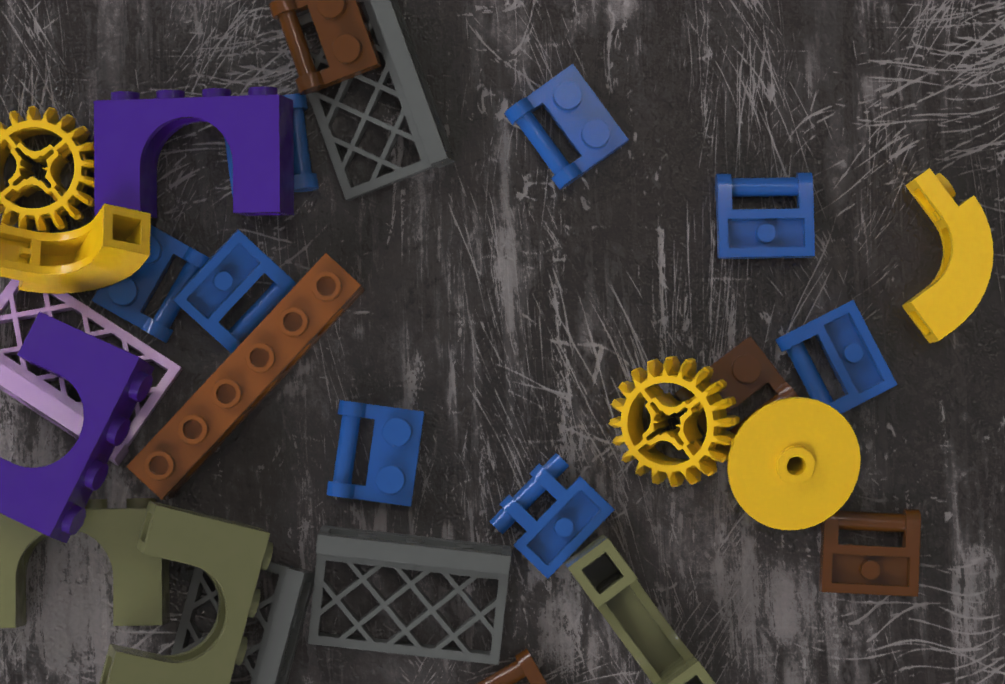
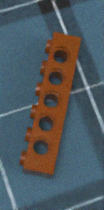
M325 253L126 467L161 500L171 499L365 291L364 288Z

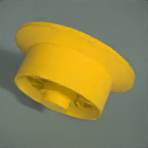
M806 397L780 399L763 406L753 413L735 435L727 462L730 488L738 504L757 522L780 530L809 528L824 522L834 515L850 497L859 476L860 447L849 422L830 405Z

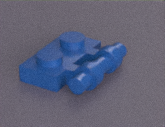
M557 453L543 466L539 463L529 473L532 478L513 497L508 494L499 504L502 507L500 511L489 521L501 534H504L515 522H518L526 532L513 546L547 579L615 510L581 476L567 489L562 486L556 479L569 465ZM547 490L556 501L535 520L526 510Z

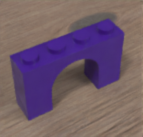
M260 86L248 88V95L231 96V89L225 88L202 89V97H185V91L158 90L156 91L155 99H140V93L117 91L111 92V100L94 101V216L97 215L105 203L151 213V218H157V163L160 152L166 141L176 131L189 124L208 122L215 126L223 134L230 147L233 161V213L245 216L294 215L293 100L278 94V88Z
M39 312L17 356L38 368L69 381L74 386L83 405V426L79 438L72 449L61 459L50 465L37 468L22 467L0 457V513L46 536L67 544L70 536L75 535L84 523L86 517L85 506L93 490H98L106 479L109 469L107 462L115 446L122 444L128 435L131 426L129 418L137 402L144 400L150 391L153 381L151 374L154 367L134 354Z

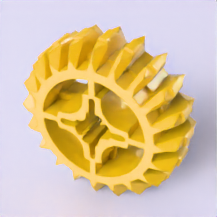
M35 106L28 107L26 121L17 111H10L9 119L12 126L7 127L0 122V214L3 213L1 224L14 226L18 221V228L31 231L34 224H36L38 232L49 233L52 220L58 230L65 231L68 229L65 215L69 214L80 222L83 220L84 215L77 206L83 202L87 206L94 207V198L86 194L88 188L94 189V177H90L91 173H94V159L88 160V158L94 156V142L84 143L88 139L90 131L85 126L74 129L76 119L70 114H66L59 121L58 111L52 107H48L42 119L39 109ZM36 135H52L62 139L54 147L49 144L46 148L39 151H32L22 142ZM11 153L16 160L17 167L13 176L8 180L10 185L6 188L4 183V166ZM72 153L74 175L68 190H66L61 183L60 173L62 168L69 162L67 157ZM26 156L36 163L48 166L42 169L47 171L44 177L50 182L51 186L33 176L30 177V175L35 173L30 171L33 165L27 160ZM36 191H45L46 194L55 200L54 203L41 208H24L15 203L23 195L28 198Z
M669 356L665 358L664 364L659 359L648 361L647 371L641 367L635 368L631 371L633 382L624 381L618 387L626 398L614 399L610 404L615 410L622 412L621 416L612 418L609 422L610 426L614 428L621 427L622 435L616 436L612 443L616 446L626 444L629 449L623 454L621 461L627 463L637 459L639 462L636 466L635 474L642 476L652 469V483L657 485L663 483L666 477L672 487L682 485L684 478L693 485L701 481V472L707 476L715 474L717 472L715 461L723 463L728 460L729 453L723 445H731L735 437L734 433L726 429L727 427L739 424L740 418L738 416L727 415L726 408L736 404V399L734 397L722 399L719 394L726 388L727 382L722 379L711 384L709 381L713 375V368L710 366L703 367L696 374L697 363L696 359L693 358L685 359L682 365H680L677 356ZM659 384H678L691 391L695 396L681 402L675 399L670 392L665 394ZM647 400L645 407L650 414L651 423L645 431L642 413L645 401ZM687 410L686 413L679 417L681 423L676 425L679 428L661 433L663 429L669 426L668 419L673 418L669 415ZM704 410L707 419V432L702 443L700 440L703 436L697 427V420L700 413ZM663 441L670 442L678 451L683 449L689 459L669 457L658 451L654 446Z

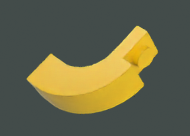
M929 168L905 186L934 223L940 234L943 246L942 262L933 281L901 306L927 341L934 343L940 341L960 326L980 303L987 289L993 267V240L987 217L976 197L973 195L957 205L953 199L956 196V192L950 182L941 173L935 175Z
M104 203L90 223L71 231L46 233L0 224V277L19 280L18 290L48 294L85 292L116 284L139 270L150 256L151 213Z

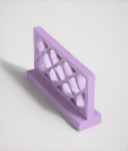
M11 279L0 294V324L13 322L17 346L0 349V390L78 440L83 426L82 401L76 402L68 396L65 380L51 373L36 376L28 370L26 360L20 357L21 365L7 357L18 354L23 344L19 320L35 318L39 312L53 317V314L73 310L82 316L85 333L96 338L114 336L122 342L123 350L129 352L130 347L140 353L142 356L138 357L144 361L154 362L167 371L158 385L150 388L147 394L149 398L141 409L139 402H137L135 406L136 416L131 422L128 435L122 444L115 446L109 458V461L119 466L129 452L128 447L178 377L182 367L68 293H43L45 307L18 312L15 296L19 291V280ZM50 296L63 304L51 306ZM10 304L11 314L2 315ZM89 321L103 330L91 332ZM59 380L61 391L47 382Z

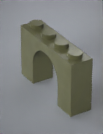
M126 498V508H108L107 499H89L85 506L86 517L79 532H83L95 539L107 553L112 565L113 626L164 625L170 622L169 560L143 554L136 548L148 502H156V498ZM1 513L0 628H17L27 624L26 574L28 562L37 545L47 536Z
M149 501L136 548L146 555L192 565L204 570L213 581L217 591L219 604L217 618L212 630L200 644L180 654L161 655L110 643L99 684H231L234 666L242 664L247 650L248 640L246 636H243L247 618H253L259 606L260 590L256 589L260 570H267L271 561L273 543L268 541L270 533L259 527Z
M603 534L564 562L653 684H716L699 660L693 656L638 582L637 576L608 537Z

